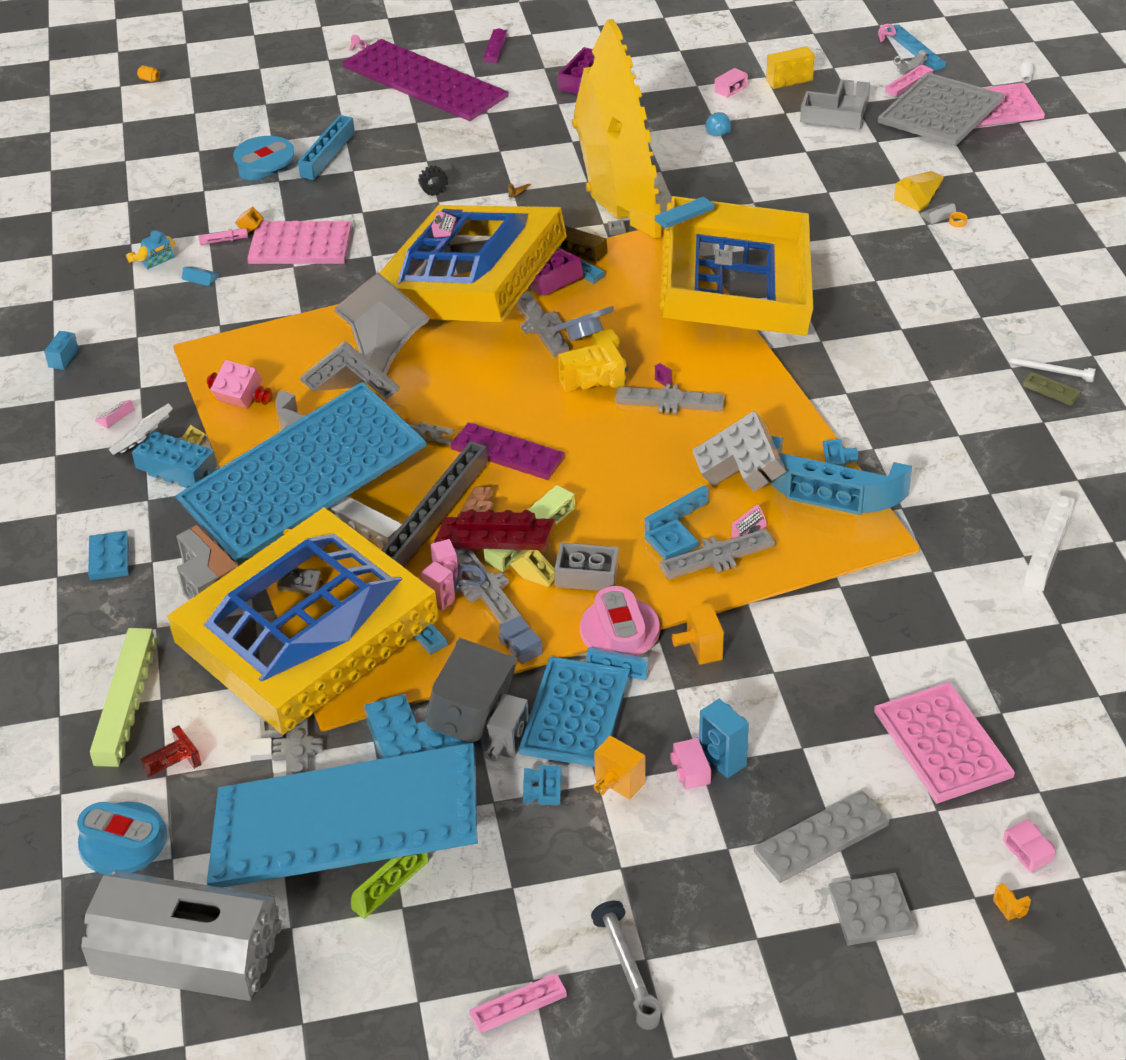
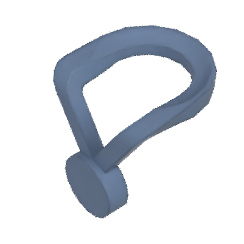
M461 565L457 580H453L454 592L458 593L460 586L463 584L482 585L485 581L484 572L476 566ZM462 572H476L480 576V581L461 580Z

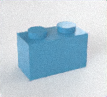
M59 331L44 351L48 368L64 370L79 350L75 333Z

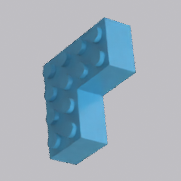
M405 694L364 705L366 721L380 759L470 743L433 730L427 726L425 721L416 723Z

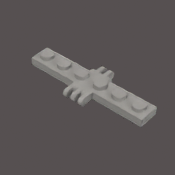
M529 291L524 292L516 303L527 319L520 324L525 334L537 333L553 357L569 352V346L559 332L550 334L548 330L563 323L556 312L545 314Z
M667 384L666 388L662 389L618 387L616 403L659 406V413H663V409H666V414H670V409L673 410V414H677L678 408L723 411L724 394L680 391V389H677L678 384H674L673 389L670 388V384Z
M766 529L721 542V540L716 541L712 536L709 537V542L707 539H702V549L660 561L659 567L667 580L713 566L715 571L720 573L722 568L724 571L729 570V566L736 568L734 561L736 558L774 547V540Z
M454 549L457 554L458 568L463 564L472 565L481 569L485 574V581L480 586L461 585L460 590L467 600L472 603L482 599L500 624L521 616L502 591L504 586L509 583L504 573L489 574L471 549ZM462 572L467 580L480 581V576L476 572Z
M305 718L294 729L288 731L286 738L274 739L272 741V760H286V775L309 772V758L323 752V740L308 736V718Z

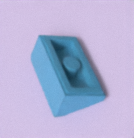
M194 266L183 267L182 271L183 280L205 286H210L219 277V274Z

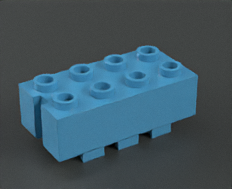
M152 431L145 438V443H140L132 452L137 469L146 471L149 476L155 478L161 476L164 481L170 483L178 482L179 486L185 488L198 482L199 477L203 475L205 470L207 475H209L217 467L214 450L157 431Z

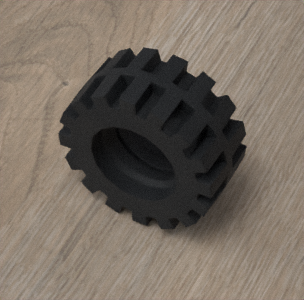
M431 165L430 168L426 167L425 171H421L422 174H419L418 182L427 195L434 196V194L439 195V192L442 193L443 189L447 188L445 185H448V178L440 167L436 165L433 167ZM438 177L435 183L428 184L430 179Z

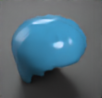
M723 112L711 114L706 120V132L712 136H721L731 132L732 125L730 119Z

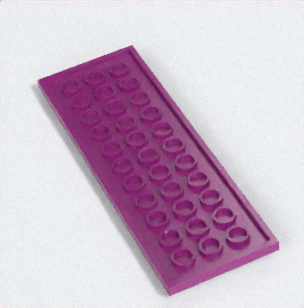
M379 39L342 62L343 67L468 121H472L508 97V91L387 42L384 39Z

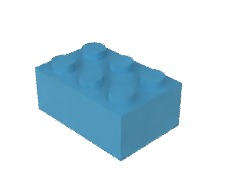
M719 698L700 710L699 742L707 761L728 779L747 766L749 723L743 716L737 714L729 704L724 703Z

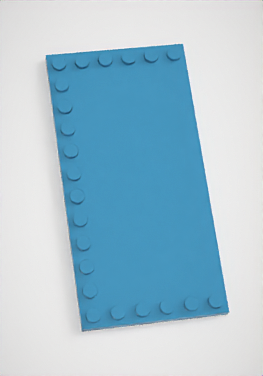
M361 382L178 493L176 497L209 536L218 543L219 547L223 551L225 550L233 561H237L240 564L282 537L285 529L292 530L322 508H329L424 448L426 442L366 384Z
M461 744L218 787L207 885L223 888L478 844L474 744Z

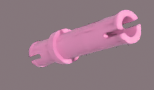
M228 229L229 231L198 235L200 245L229 240L233 242L235 239L248 238L247 229Z

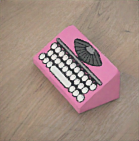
M437 211L432 224L434 237L450 236L456 222V217Z
M132 401L120 402L96 418L95 421L109 428L134 411Z
M758 504L732 523L733 539L762 530L767 525Z

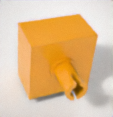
M711 603L687 608V632L672 634L674 647L685 644L691 645L699 665L723 660L724 631Z
M609 736L594 751L595 780L598 781L593 786L597 793L600 792V795H604L610 788L630 800L645 784V755L612 736Z

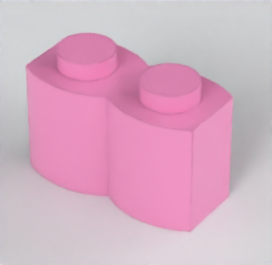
M1025 820L1005 830L1004 843L1018 857L1028 871L1033 872L1053 861L1055 856L1053 843L1041 836L1039 828L1029 820Z

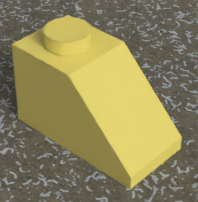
M522 550L510 563L523 579L546 587L550 586L555 579V568L538 550Z

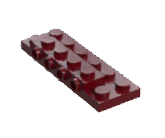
M469 509L466 512L461 511L459 517H445L434 543L450 539L453 548L547 550L556 527L555 519H536L535 513L529 510H524L523 512H513L511 510L495 512L488 509L485 512H477L476 510Z

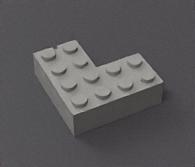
M843 79L840 81L836 94L806 91L801 105L800 122L819 124L821 126H835L837 128L860 129L869 100L870 82L857 81L856 96L853 95L854 81Z
M756 411L746 415L692 450L702 476L712 487L740 470L744 481L755 492L769 483L759 469L762 468L771 480L787 472L766 423Z

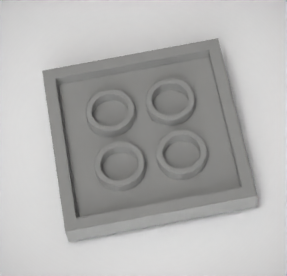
M896 873L829 883L828 889L848 946L916 934V927Z

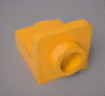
M1004 883L997 885L995 888L993 901L1008 921L1014 918H1022L1028 913L1031 903L1029 896L1017 900L1013 891L1009 890Z

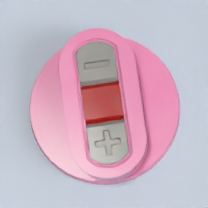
M609 586L597 593L595 604L590 606L584 613L580 623V635L588 648L593 647L638 656L648 651L657 642L660 635V623L655 611L646 603L635 599L630 590L621 586Z

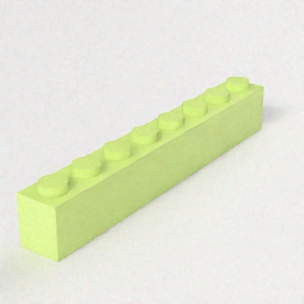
M128 628L90 749L94 766L119 767L121 758L125 756V744L130 739V727L135 722V710L139 709V697L144 692V680L148 678V666L153 661V649L157 648V638L154 637L152 629Z

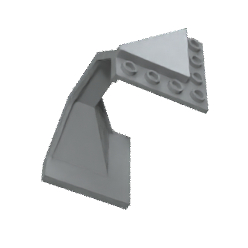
M377 272L334 309V312L351 326L359 352L344 341L301 376L300 381L312 391L352 388L364 380L386 400L398 392L399 386L386 376L393 358L411 335L426 324L430 317Z

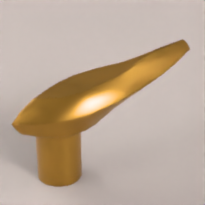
M509 184L508 197L520 194L531 184H525L514 188L513 184Z

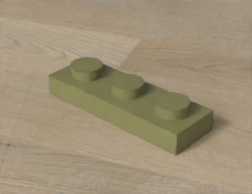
M1031 372L1023 382V387L1070 406L1075 403L1081 393L1077 389Z

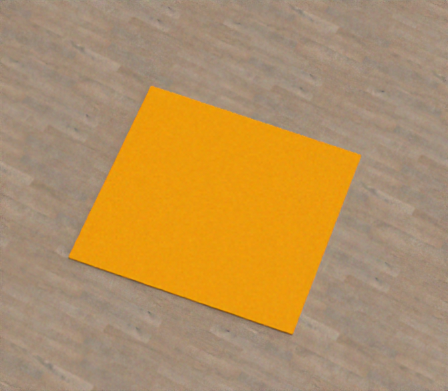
M661 226L660 238H653L640 230L606 238L608 253L597 261L573 254L581 260L605 271V277L595 284L581 277L575 282H570L564 285V287L550 292L548 295H541L530 288H527L525 292L529 291L545 314L556 312L563 323L614 306L615 311L600 316V320L604 330L613 329L614 333L620 338L618 348L621 357L625 358L628 370L625 371L627 377L625 387L666 388V386L655 380V365L661 363L672 370V385H670V388L673 389L674 384H678L677 389H680V391L724 394L723 411L678 408L677 414H673L672 409H670V414H666V409H663V413H659V406L616 403L617 388H613L610 385L604 387L600 385L598 388L594 386L586 390L578 387L574 391L565 392L559 381V356L553 357L537 333L525 334L520 324L527 319L516 304L502 322L429 319L426 324L411 335L393 358L386 376L395 382L399 389L398 392L387 400L364 380L359 382L366 384L389 407L401 404V406L406 405L409 419H405V422L408 425H418L420 422L454 429L453 434L442 433L441 436L452 441L469 422L565 452V459L549 480L488 461L445 517L458 516L474 487H491L493 494L489 501L493 503L491 510L495 512H504L505 510L523 512L524 510H529L536 501H539L556 485L575 494V509L556 525L547 550L538 551L555 568L560 543L619 547V567L615 586L627 588L633 593L635 599L649 605L658 616L660 630L686 623L687 608L711 603L715 613H720L916 554L920 551L919 545L891 508L857 515L787 499V496L779 492L770 482L754 492L744 481L740 470L713 487L702 476L692 450L753 411H756L766 423L771 436L783 438V454L826 463L823 441L836 440L838 438L757 330L662 318V311L659 308L664 245L663 226ZM699 266L698 273L715 275L710 267ZM471 271L454 275L453 277H469ZM698 280V288L717 290V283ZM723 286V294L730 295ZM339 304L173 345L212 450H214L219 468L280 432L276 409V398L279 390L295 395L298 413L306 416L351 389L312 391L300 381L301 376L344 341L359 352L351 326L334 312L335 307ZM566 329L558 331L569 346V351L592 346V334L570 341ZM225 360L252 367L263 378L259 386H263L264 389L270 388L273 397L267 405H263L262 402L256 403L253 397L248 409L217 400L208 388L207 378L213 372L218 374ZM425 440L426 446L406 458L402 464L387 470L352 492L348 497L403 524L461 452L452 450L451 445ZM855 461L846 463L847 468L861 470ZM703 485L709 489L708 503L678 520L698 541V547L686 553L702 549V539H707L709 542V537L712 536L716 541L721 540V542L733 539L732 523L757 504L760 506L767 523L763 529H766L773 538L774 547L734 559L736 568L729 566V570L726 571L722 568L720 573H717L713 566L667 580L659 567V562L664 559L644 539V533H646L645 517ZM443 520L404 567L421 581V572L433 563L431 544L434 543ZM333 542L322 549L326 553L343 551ZM372 543L373 545H375V546H376L377 548H379L380 550L383 549V548L378 547L376 544ZM471 549L489 574L494 573L496 575L502 572L485 563L484 549ZM314 554L297 566L300 569L321 571L323 583L319 584L318 589L341 574L317 554ZM352 557L336 560L347 569L363 566ZM509 566L502 572L509 580L508 585L504 586L502 591L524 621L530 626V630L532 629L542 640V655L523 664L517 660L514 674L547 665L549 657L567 659L587 653L588 647L584 644L580 635V623L586 610L595 604V596L599 592L598 590L555 587V579L550 586L546 587L523 579L512 566ZM372 572L357 576L366 584L381 580ZM462 573L461 580H467ZM346 579L329 593L342 602L360 588L349 579ZM278 580L266 588L277 619L311 595L278 590ZM459 589L458 593H455V600L451 605H448L443 611L438 609L439 618L432 624L447 640V646L430 655L413 637L403 647L398 648L388 658L382 660L372 670H369L356 682L346 687L343 692L330 699L326 705L313 712L319 729L327 731L366 719L364 705L405 694L409 706L430 700L433 684L454 650L459 637L511 656L509 649L503 646L498 638L500 634L499 625L501 624L482 599L470 603ZM321 597L303 611L317 620L335 606L324 597ZM296 615L282 625L281 630L285 636L291 639L308 627L309 624Z

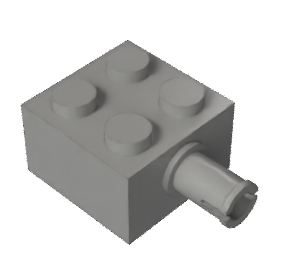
M503 694L501 700L496 702L492 717L488 718L486 723V729L489 732L487 742L490 744L485 752V757L491 761L493 755V762L498 760L499 755L515 758L529 720L528 700Z

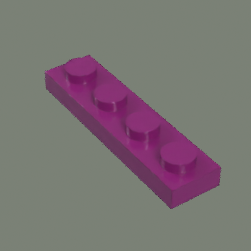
M501 28L493 29L483 56V62L498 63L508 35L507 30Z

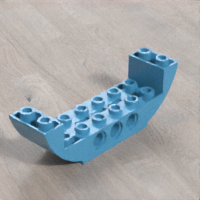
M771 436L787 472L774 480H771L766 473L765 476L773 487L787 496V499L861 515V513L876 512L893 507L909 495L912 466L893 462L888 476L783 454V438Z

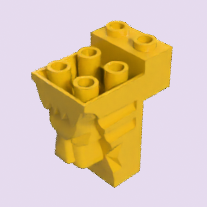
M613 329L592 333V346L558 354L559 381L565 392L574 391L578 387H581L583 390L594 386L598 388L600 385L601 387L610 385L613 388L625 387V381H627L625 368L627 364L625 358L620 355L618 348L620 338L614 333Z

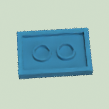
M128 531L90 535L89 580L128 576Z

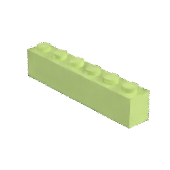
M556 485L544 497L536 501L529 511L535 513L536 519H555L557 525L575 509V494ZM484 549L485 563L504 572L511 566L510 563L522 550Z

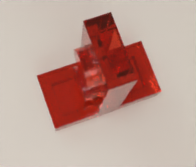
M179 725L171 729L174 742L141 758L144 773L148 778L184 759H187L194 769L202 765L198 750Z

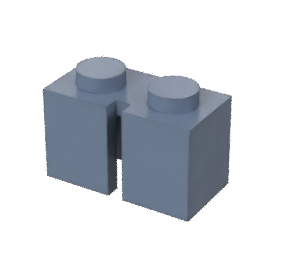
M521 616L499 625L500 634L498 638L500 643L506 646L511 656L518 658L521 664L542 655V640L532 629L530 630V626Z

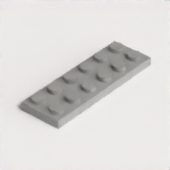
M862 790L754 846V853L778 882L781 883L889 826L890 819Z

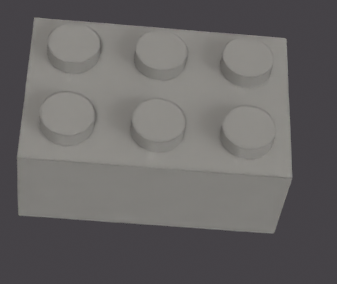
M560 543L554 569L555 587L600 591L606 587L615 586L619 567V547Z

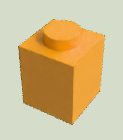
M252 206L239 216L235 224L240 229L246 228L247 233L258 227L264 217Z

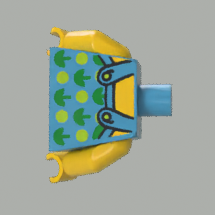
M152 231L150 237L141 241V247L137 254L130 252L126 254L129 263L141 261L148 270L173 259L172 248L176 246V242L169 236H165L162 232Z

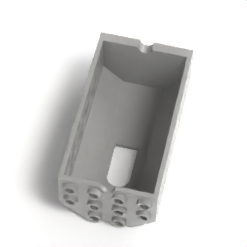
M114 871L112 875H103L86 911L84 924H87V936L82 937L81 948L90 974L251 1001L254 992H257L259 989L261 973L266 971L267 958L265 956L273 952L274 938L276 933L279 934L281 931L282 920H279V907L276 906L275 897L271 895ZM175 910L218 918L212 922L205 923L174 918L173 915Z

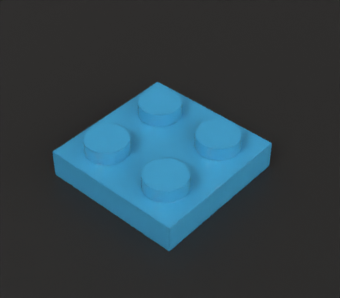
M677 519L644 533V539L664 560L679 556L698 547L696 538Z

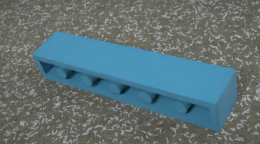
M339 115L298 161L300 177L314 180L354 135L353 117Z

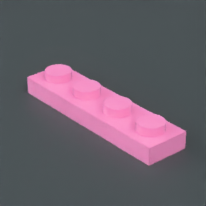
M921 64L885 86V92L897 97L912 87L927 72L933 74V69Z
M557 973L470 1009L469 1014L479 1034L565 998L567 997V991Z

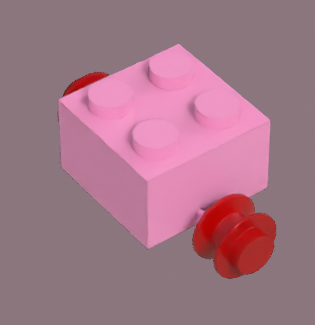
M225 360L219 373L213 372L207 378L208 388L217 400L248 409L253 397L256 403L262 402L263 405L271 402L273 397L270 388L264 389L263 386H259L263 378L252 367Z

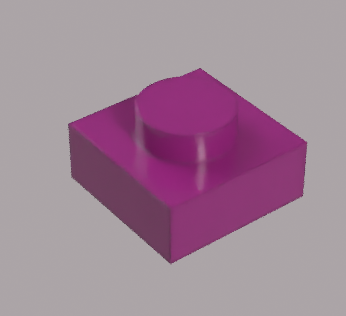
M658 363L655 365V380L664 386L667 384L672 385V370Z

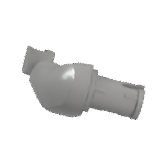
M920 50L918 56H915L910 61H904L901 56H896L893 63L897 66V72L905 75L919 65H923L924 61L928 58L926 56L927 52Z

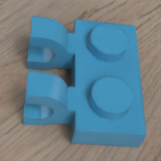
M539 765V770L524 768L523 803H531L538 799V805H560L561 766ZM539 782V787H533L532 785Z

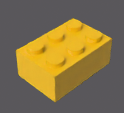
M806 46L767 55L766 81L773 89L812 81L815 54Z

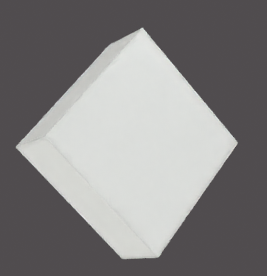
M271 737L250 740L251 761L272 759Z

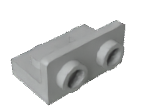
M296 567L278 580L277 588L281 591L313 594L318 590L319 584L323 583L321 571Z

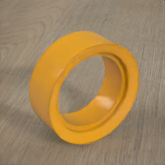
M954 212L950 214L949 224L953 227H964L967 224V215L961 212ZM954 219H961L963 221L957 222Z

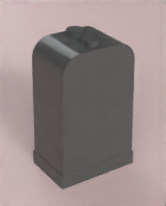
M459 637L454 650L433 684L425 716L427 726L466 742L480 740L486 730L488 718L492 717L496 702L500 701L503 694H508L518 658Z

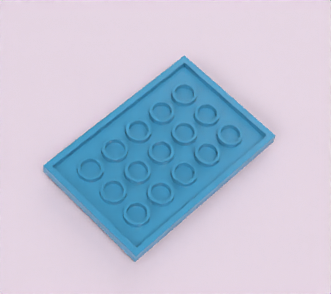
M549 657L519 747V754L595 767L594 751L609 736L613 735L630 677V669Z

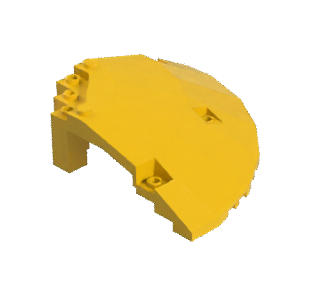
M609 19L606 21L592 50L595 56L593 66L583 70L574 109V119H572L573 129H576L579 136L588 176L586 190L594 200L615 218L628 217L630 219V226L653 238H660L661 225L654 221L655 215L661 213L660 203H656L655 194H659L658 188L654 187V178H657L656 166L651 164L650 156L654 154L649 152L648 143L651 142L650 130L645 129L644 121L647 120L645 108L641 107L639 102L642 94L639 85L635 86L634 79L637 77L636 74H632L630 69L633 67L631 56H626L627 46L622 45L620 41L623 40L621 31L615 21Z

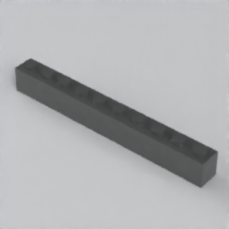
M470 441L381 551L405 567L488 463L487 447Z

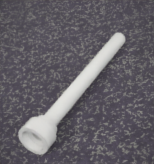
M1013 357L1009 360L1012 365L1082 377L1085 382L1093 383L1096 369L1093 368L1079 370Z

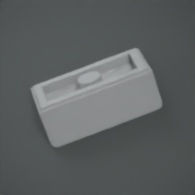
M945 203L921 212L920 216L930 224H934L948 219L950 214L957 211L954 203Z

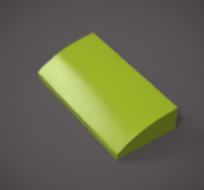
M427 852L391 858L353 892L351 909L363 919L368 917L428 863Z

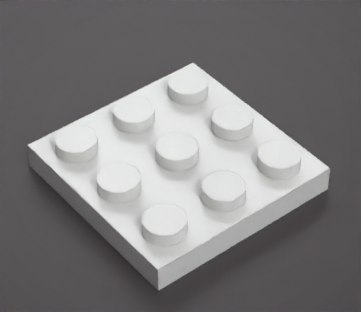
M168 403L143 418L117 441L109 451L113 455L118 452L122 454L128 448H132L137 443L139 444L147 437L148 433H151L158 427L160 422L162 423L169 417L168 413L173 408Z

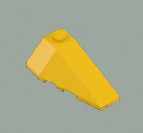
M928 171L904 177L895 184L894 200L920 212L930 204L931 198L934 197L935 191L940 187L944 176Z

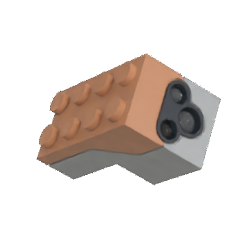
M197 525L177 535L183 564L177 566L183 595L188 600L239 566L237 561H233L225 550L222 551L215 540L212 541L205 530L202 531Z

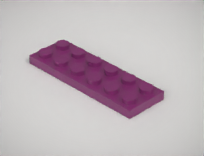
M469 422L450 444L451 449L462 452L470 441L487 447V460L489 462L546 480L550 479L565 459V452Z

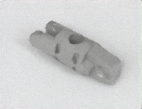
M420 422L418 425H409L424 440L450 445L452 442L451 439L441 436L442 433L453 434L454 429Z

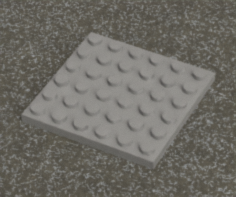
M927 72L878 117V123L956 146L1005 99V95Z

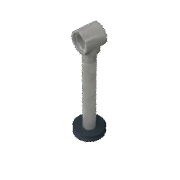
M620 901L604 902L595 907L591 913V919L595 926L607 928L635 998L633 1005L636 1010L637 1024L642 1029L652 1030L659 1025L661 1006L656 998L648 994L619 924L626 911Z

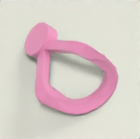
M891 24L882 25L878 31L880 42L884 41L886 35L894 36L897 34ZM885 27H890L892 32H888V29Z
M352 35V43L349 50H352L355 44L361 50L368 47L365 40H360L358 35Z

